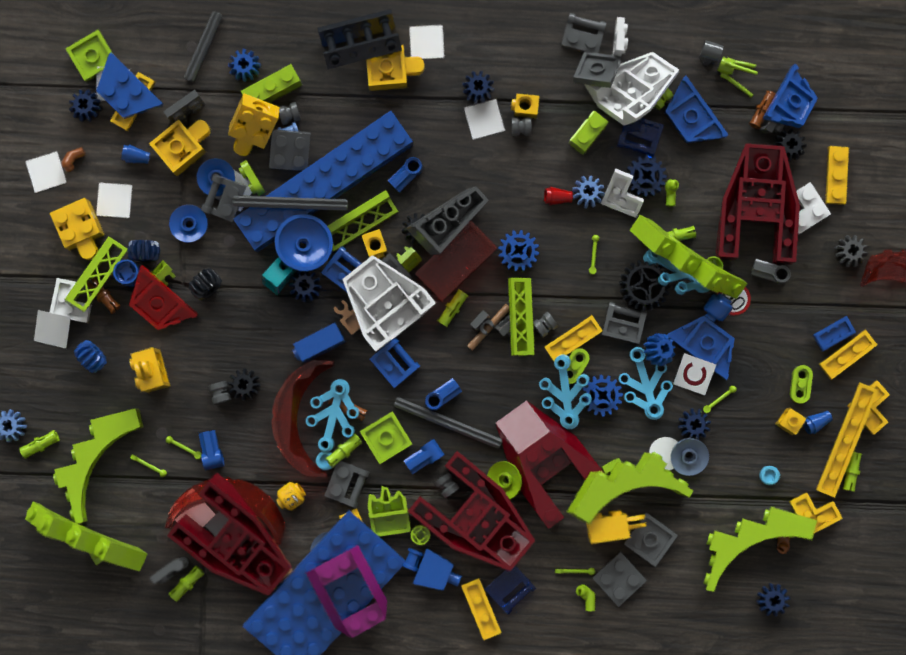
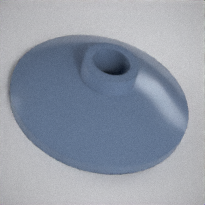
M687 438L679 441L673 447L670 459L672 466L678 473L692 476L705 469L709 461V452L705 444L700 440ZM687 452L692 453L690 457H685Z

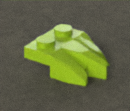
M382 486L379 499H376L375 495L369 494L368 512L372 531L378 536L411 532L406 498L400 491H397L395 496L391 497L389 488Z

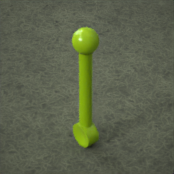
M598 235L592 236L593 251L591 267L589 268L590 274L596 273L595 259L597 242L599 241Z
M730 386L729 390L710 405L704 406L703 411L709 413L712 407L729 394L735 393L737 388Z
M171 436L166 437L168 444L172 443L193 454L196 459L201 458V452L191 450L173 440Z
M131 455V459L156 471L161 477L167 475L166 470H160L139 457Z
M555 569V573H588L589 575H594L595 569Z

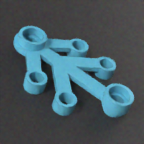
M650 249L644 254L643 260L644 262L647 261L648 265L651 266L658 263L675 272L673 274L663 272L658 277V282L661 285L666 286L670 282L688 279L691 281L690 283L686 284L680 281L675 286V291L678 294L683 295L691 290H696L700 293L710 291L693 276L680 271L669 260L655 254Z
M635 347L630 351L629 356L636 363L641 383L630 378L627 373L620 374L618 381L622 385L627 384L645 394L647 402L636 397L635 393L631 391L625 393L624 400L627 403H633L643 408L645 415L649 419L656 420L664 413L662 403L667 393L672 390L673 385L670 381H663L660 385L661 391L655 399L653 391L662 374L666 372L667 365H664V371L662 372L655 365V372L649 381L643 362L646 354L643 353L644 350L641 347ZM634 352L640 353L639 359L634 357ZM623 375L627 376L628 378L627 382L625 383L621 381V377ZM664 383H668L670 385V388L668 390H665L663 388ZM628 394L633 395L632 401L627 400L626 396ZM651 407L657 408L656 414L651 413Z
M561 354L554 361L555 367L559 370L561 390L553 385L549 378H543L539 382V387L542 390H548L562 401L564 409L555 404L552 397H545L542 400V406L556 413L560 417V423L564 428L573 429L579 424V413L585 406L591 403L592 397L588 393L582 394L579 398V403L573 410L571 401L589 383V377L586 374H581L577 378V383L570 390L567 368L570 366L571 360L567 355ZM559 360H563L565 365L560 366ZM581 377L586 379L585 384L580 382ZM543 381L548 382V387L543 386ZM583 396L588 397L589 402H584ZM545 400H549L551 406H547ZM571 417L572 423H568L566 418Z
M343 379L335 380L331 384V390L321 396L313 397L310 401L313 408H319L323 405V402L333 398L331 406L306 418V424L309 427H313L320 420L329 416L324 437L318 442V447L323 452H329L335 446L332 435L336 419H338L342 426V434L345 437H351L355 433L354 427L349 424L340 408L341 400L348 409L347 416L349 418H357L360 411L348 395L350 386ZM338 385L343 388L341 393L337 391ZM315 399L320 401L318 406L314 404ZM351 409L356 411L355 416L350 414ZM311 417L315 419L314 424L309 422ZM346 428L351 429L350 435L346 433ZM323 441L328 442L327 448L323 447Z

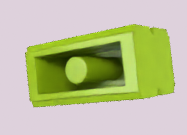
M593 110L588 119L572 136L569 144L584 155L606 128L608 121Z

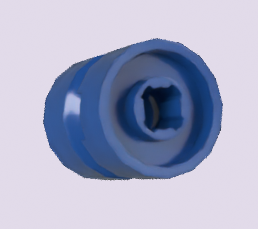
M121 260L114 266V278L125 286L134 287L140 266L130 260Z

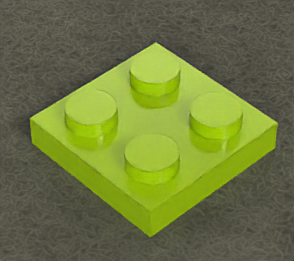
M99 30L66 48L85 82L93 79L99 72L104 70L110 52L112 53Z
M393 411L360 431L379 464L412 445L411 440Z

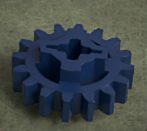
M646 155L645 159L642 160L639 156L637 158L638 162L634 160L631 162L633 167H627L626 170L630 172L628 174L633 175L630 191L636 190V196L643 193L644 198H646L648 193H650L653 197L655 195L654 191L658 193L661 191L659 186H665L666 183L662 180L667 178V175H663L666 168H660L662 162L656 163V157L649 160L648 155ZM634 171L637 174L636 181H634ZM656 172L658 173V182L655 179ZM648 173L650 175L649 178L644 180L642 178L643 175ZM641 186H648L649 189L641 188Z

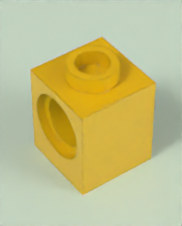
M516 94V99H512L511 110L515 111L514 116L537 118L539 96ZM527 102L530 108L523 110L520 108V103Z
M380 229L362 235L369 258L372 255L378 259L384 258L388 251ZM374 241L381 243V247L376 251L370 248L371 243Z
M786 408L776 422V425L789 434L796 435L806 421V418L792 408Z

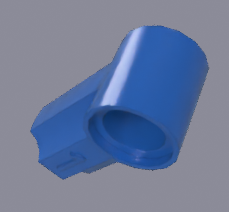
M416 157L407 159L405 164L388 182L400 193L416 176L422 173L423 165L421 161ZM412 162H417L419 168L416 171H410L409 165Z
M452 378L432 393H429L425 399V405L431 411L439 410L440 407L460 394L462 390ZM431 397H437L439 404L433 407L428 403V400Z
M216 430L199 433L204 470L224 467V457L221 449H219Z
M435 439L422 446L419 451L406 458L404 462L411 473L414 474L445 454Z

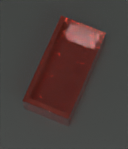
M470 220L440 254L432 256L415 275L443 303L497 251V246Z

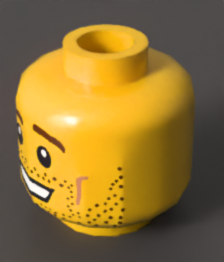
M288 482L277 491L278 499L276 502L281 509L286 508L289 511H293L304 502L306 493L299 483Z

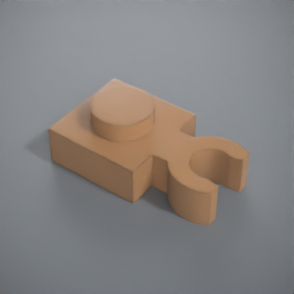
M342 300L344 309L339 311L334 307V311L344 316L340 322L353 335L361 328L354 309L349 311L348 304Z

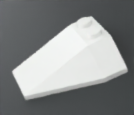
M652 52L621 63L611 88L584 85L598 108L622 125H627L639 120L652 110L678 75L679 69Z
M373 255L343 278L362 334L375 351H378L401 334L436 304L422 286Z

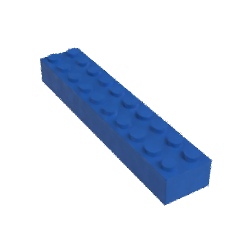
M389 111L265 197L336 199L411 148L413 141L393 112ZM249 207L234 217L233 220L253 249L258 253L275 241L276 232L286 219L299 214L313 215L319 210Z

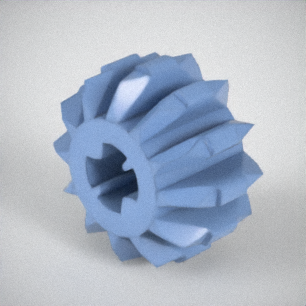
M591 175L588 181L585 176H582V183L577 180L575 184L578 187L572 188V191L577 193L573 195V199L580 198L577 202L578 205L582 201L585 202L584 208L588 207V203L591 204L592 208L595 207V201L601 203L600 197L605 195L604 192L599 191L604 188V185L597 186L600 180L597 178L595 182H592L593 176ZM586 188L593 191L591 196L588 193L584 194Z
M9 410L8 413L2 411V417H0V440L6 438V442H11L13 438V440L18 441V435H25L21 430L27 428V425H22V422L26 420L25 417L20 418L21 413L16 412L14 414L13 410ZM8 423H11L12 429H9Z

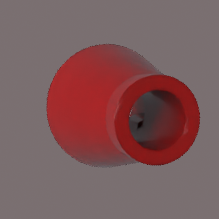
M554 187L545 188L544 203L549 204V206L567 202L571 203L573 200L572 191Z

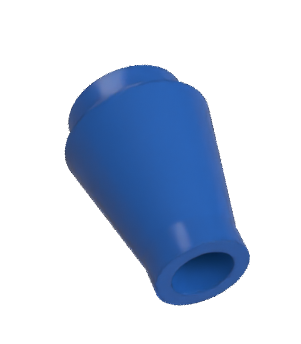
M130 144L129 146L124 145L121 160H124L125 163L148 164L149 152H145Z
M829 411L807 416L805 417L806 421L803 427L808 434H816L829 422L833 421L832 415Z

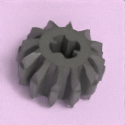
M846 235L845 240H838L840 245L835 246V249L840 252L835 254V257L841 256L839 263L845 262L846 267H850L851 263L853 267H857L858 262L863 263L865 261L863 257L868 256V253L863 251L868 246H862L861 244L864 239L857 241V235H853L852 238ZM854 249L855 252L849 254L848 250Z

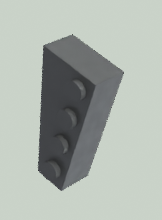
M476 186L466 189L415 221L406 229L431 256L440 254L489 200Z

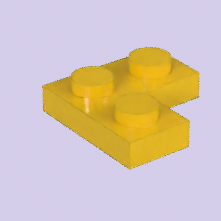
M877 380L870 385V387L878 389V393L864 425L872 435L876 434L888 423L876 407L890 394Z
M804 493L789 501L795 514L817 520L814 533L843 519L834 501L817 509L808 493Z

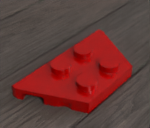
M143 265L140 267L129 306L153 327L160 330L168 325H175L182 320L197 316V312L146 267Z

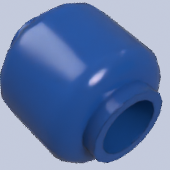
M722 293L711 295L704 305V310L707 312L705 316L713 322L716 320L724 321L733 309L732 301Z

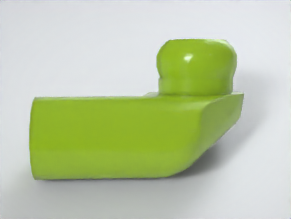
M669 179L665 184L666 206H676V190L679 187L677 180Z
M582 584L578 586L576 594L585 600V611H595V593L587 585Z

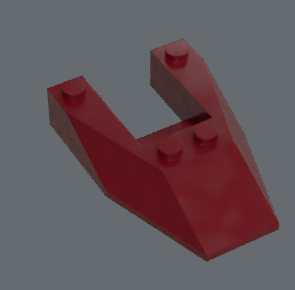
M745 144L722 199L716 242V257L724 260H736L739 254L741 221L775 223L772 263L787 265L796 263L800 203L784 146Z
M527 400L496 422L507 462L515 465L520 472L522 478L520 491L548 529L562 520L564 516L541 485L571 463L584 481L590 472H603L573 433Z
M457 451L445 467L474 490L472 495L451 520L422 496L416 500L408 512L452 549L511 571L535 542V539L503 488Z
M216 473L198 495L229 519L224 527L214 537L185 514L167 536L211 572L270 595L292 566L235 487L220 474Z

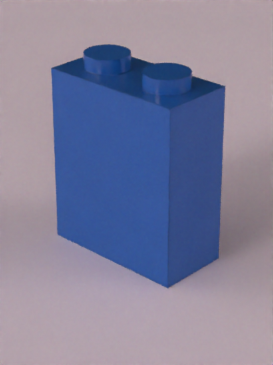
M333 323L294 343L295 349L292 351L297 360L307 363L346 343L338 325Z

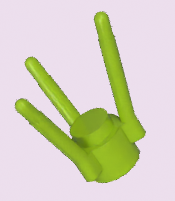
M723 57L717 70L721 72L720 77L727 79L749 97H753L751 92L732 79L728 73L732 75L734 69L757 75V71L745 68H755L756 65Z

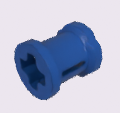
M408 548L409 553L406 562L402 566L418 572L417 567L425 553Z

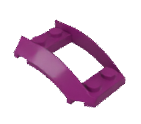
M359 546L306 573L335 629L352 638L386 620L387 599ZM359 568L376 602L342 620L324 585Z

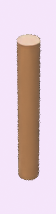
M505 304L490 320L494 326L510 311L509 306ZM485 325L484 327L487 333L493 329L490 325ZM480 331L467 347L473 351L487 335Z

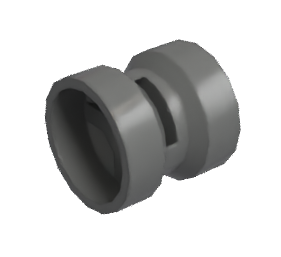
M296 102L290 103L289 108L283 105L279 106L282 125L289 124L291 119L295 122L301 120Z
M512 117V137H518L520 133L525 136H531V117H525L521 121L518 117Z
M548 311L543 314L541 319L533 321L534 328L542 338L548 335L550 330H555L558 327Z
M227 381L208 386L209 392L213 396V405L231 400V395L227 392Z
M449 472L434 482L435 486L441 489V494L444 498H447L460 488L457 483L453 482L452 475Z

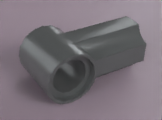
M705 40L699 57L702 65L709 66L719 62L724 46Z
M755 259L750 275L773 281L776 284H784L791 277V272L786 266H779ZM778 270L784 271L786 275L784 280L777 278L776 272Z

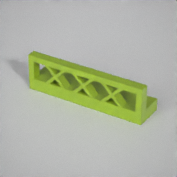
M386 190L327 226L332 235L335 233L343 234L342 242L336 246L333 244L332 250L334 252L398 213ZM388 202L392 211L388 214L379 213L380 206ZM368 213L375 214L374 222L371 224L363 223L364 215ZM351 223L359 224L358 232L355 234L346 233L348 225Z
M108 236L66 296L65 302L85 313L112 274L114 266L126 254L127 248ZM113 246L122 250L118 257L110 258L109 252ZM109 262L110 269L108 272L99 274L98 268L101 263ZM97 277L99 283L97 288L88 289L87 283L91 278ZM87 293L88 301L84 306L75 302L80 294Z
M508 278L511 355H534L531 278Z

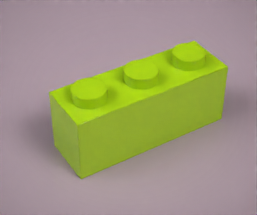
M292 64L243 89L241 93L271 103L302 86V83Z

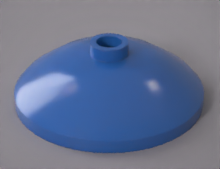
M308 214L289 217L280 225L275 236V250L278 257L286 266L297 271H312L321 267L328 260L333 248L332 234L327 225L319 218ZM304 243L306 248H300L299 244Z

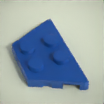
M111 52L109 53L96 91L124 119L164 105Z
M796 64L792 65L763 119L796 128L804 125L818 98L814 91L810 89L806 78L802 79L797 72L799 67Z
M685 76L664 112L686 143L727 137L728 133L688 77Z
M702 316L667 334L669 339H673L674 343L693 357L716 364L714 372L724 380L728 379L735 338L707 317Z

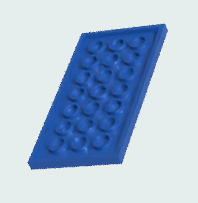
M348 510L243 624V627L275 655H321L341 632L335 629L306 573L359 546L382 589L406 560ZM359 568L324 585L342 620L361 611L374 598Z

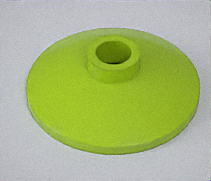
M500 461L491 466L487 476L503 488L509 499L514 498L519 493L522 485V478L517 467L507 461Z

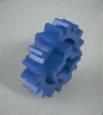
M513 230L512 236L509 234L505 235L506 241L501 239L500 242L503 246H499L498 250L502 251V253L498 257L504 258L502 265L508 263V270L514 267L515 272H517L518 268L525 271V266L532 267L531 261L536 263L537 259L534 256H538L539 252L535 251V249L539 247V244H533L536 238L530 239L529 232L523 235V230H520L519 234H516L515 230ZM515 239H523L525 241L522 243L517 242ZM507 244L511 247V252L506 255ZM515 247H517L518 249L524 247V249L522 250V255H520L519 253L514 254ZM529 247H531L530 258H528L526 254L527 249H529ZM517 259L523 263H514L512 261Z
M599 375L598 380L594 376L592 377L593 382L589 381L588 387L582 388L588 394L591 390L594 397L587 411L589 412L593 409L595 416L600 412L603 417L606 411L611 415V409L618 410L616 404H622L619 397L623 396V393H618V390L622 387H616L617 380L611 382L610 376L603 379V375ZM606 383L607 385L604 388H599L595 384ZM612 390L614 391V394H615L614 401L611 399V394H610V392H611ZM597 391H599V392L605 391V392H606V394H605L606 400H605V399L599 400V399H598L599 394H598ZM583 396V398L586 399L585 402H586V403L589 402L588 397ZM603 403L608 406L604 409L597 408L599 404Z

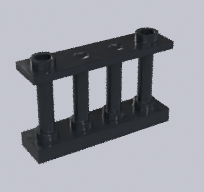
M391 9L318 27L322 47L328 46L329 51L323 52L327 69L402 51L398 33H391L392 29H396ZM384 33V37L373 39L372 34ZM365 37L366 41L354 43V39ZM347 42V46L336 49L335 44Z

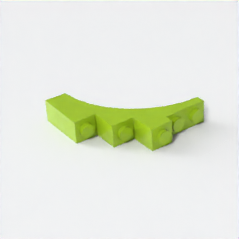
M639 215L629 230L652 252L668 259L680 271L693 276L707 289L717 293L719 291L737 299L747 285L743 279L721 269L672 237L654 221L642 215Z
M135 408L90 420L89 430L95 439L73 444L71 454L77 464L54 469L55 474H53L55 484L59 488L67 487L65 495L67 501L71 503L70 516L75 523L87 522L85 507L86 490L90 475L97 461L115 441L132 431L143 428L139 409Z
M644 452L637 466L627 461L625 463L617 462L610 476L601 471L598 473L590 472L567 512L580 521L590 524L598 511L610 500L621 493L635 488L657 486L669 489L684 497H690L693 490L688 487L689 484L682 479H675L673 477L674 474L665 469L667 463L662 460L663 457L656 452Z
M32 502L31 507L27 510L25 520L37 527V531L47 537L64 541L75 549L94 554L103 561L140 571L148 553L140 548L81 526L39 503Z
M770 507L769 510H765L763 521H766L765 525L743 518L741 522L738 521L735 528V533H738L737 537L714 530L713 534H709L707 545H710L709 550L715 551L716 555L712 554L709 566H712L710 574L706 573L703 583L707 585L706 590L714 592L718 580L727 565L739 553L751 545L781 536H797L812 539L817 520Z

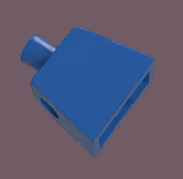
M427 548L413 584L444 590L446 583L458 587L462 576L451 572L454 563Z

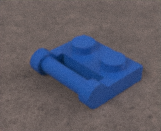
M341 246L321 273L347 292L343 278L350 274L351 271L339 263L338 260L342 257L355 268L362 263L349 254L346 248Z
M396 337L370 358L372 363L394 388L420 367L419 363H415L399 344L400 341ZM393 348L408 365L409 369L404 371L388 351Z

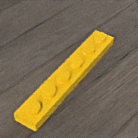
M859 382L817 485V491L832 497L836 496L878 389Z

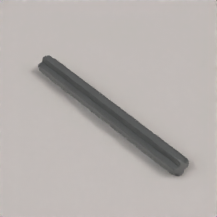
M233 196V205L235 207L318 210L348 209V201L346 199Z
M399 397L394 402V407L492 447L500 448L502 439Z

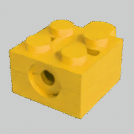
M401 45L402 51L367 59L369 90L407 88L406 76L421 75L425 67L423 59L418 56L405 57L404 45Z
M243 93L230 122L228 133L229 136L236 138L234 141V151L236 154L247 156L251 152L253 145L265 148L279 117L278 106Z
M178 119L149 144L170 170L178 176L206 153L199 143L208 137L211 131L209 125L203 120H197L186 129Z
M83 198L51 212V218L64 248L68 250L77 248L82 258L92 260L98 252L94 240L104 236V232L91 202Z
M149 348L131 354L132 359L129 361L132 370H135L137 378H135L137 389H140L141 392L149 393L170 387L160 349Z
M620 510L608 511L609 515L602 516V513H597L590 524L586 523L588 540L591 544L630 538L629 529L647 526L646 522L628 524V521L645 519V515L627 517V514L622 513Z

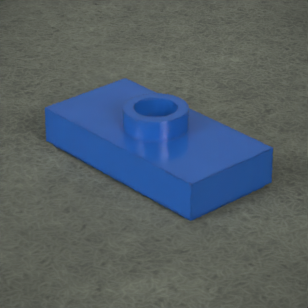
M845 316L812 336L823 352L855 334L856 331L848 317Z

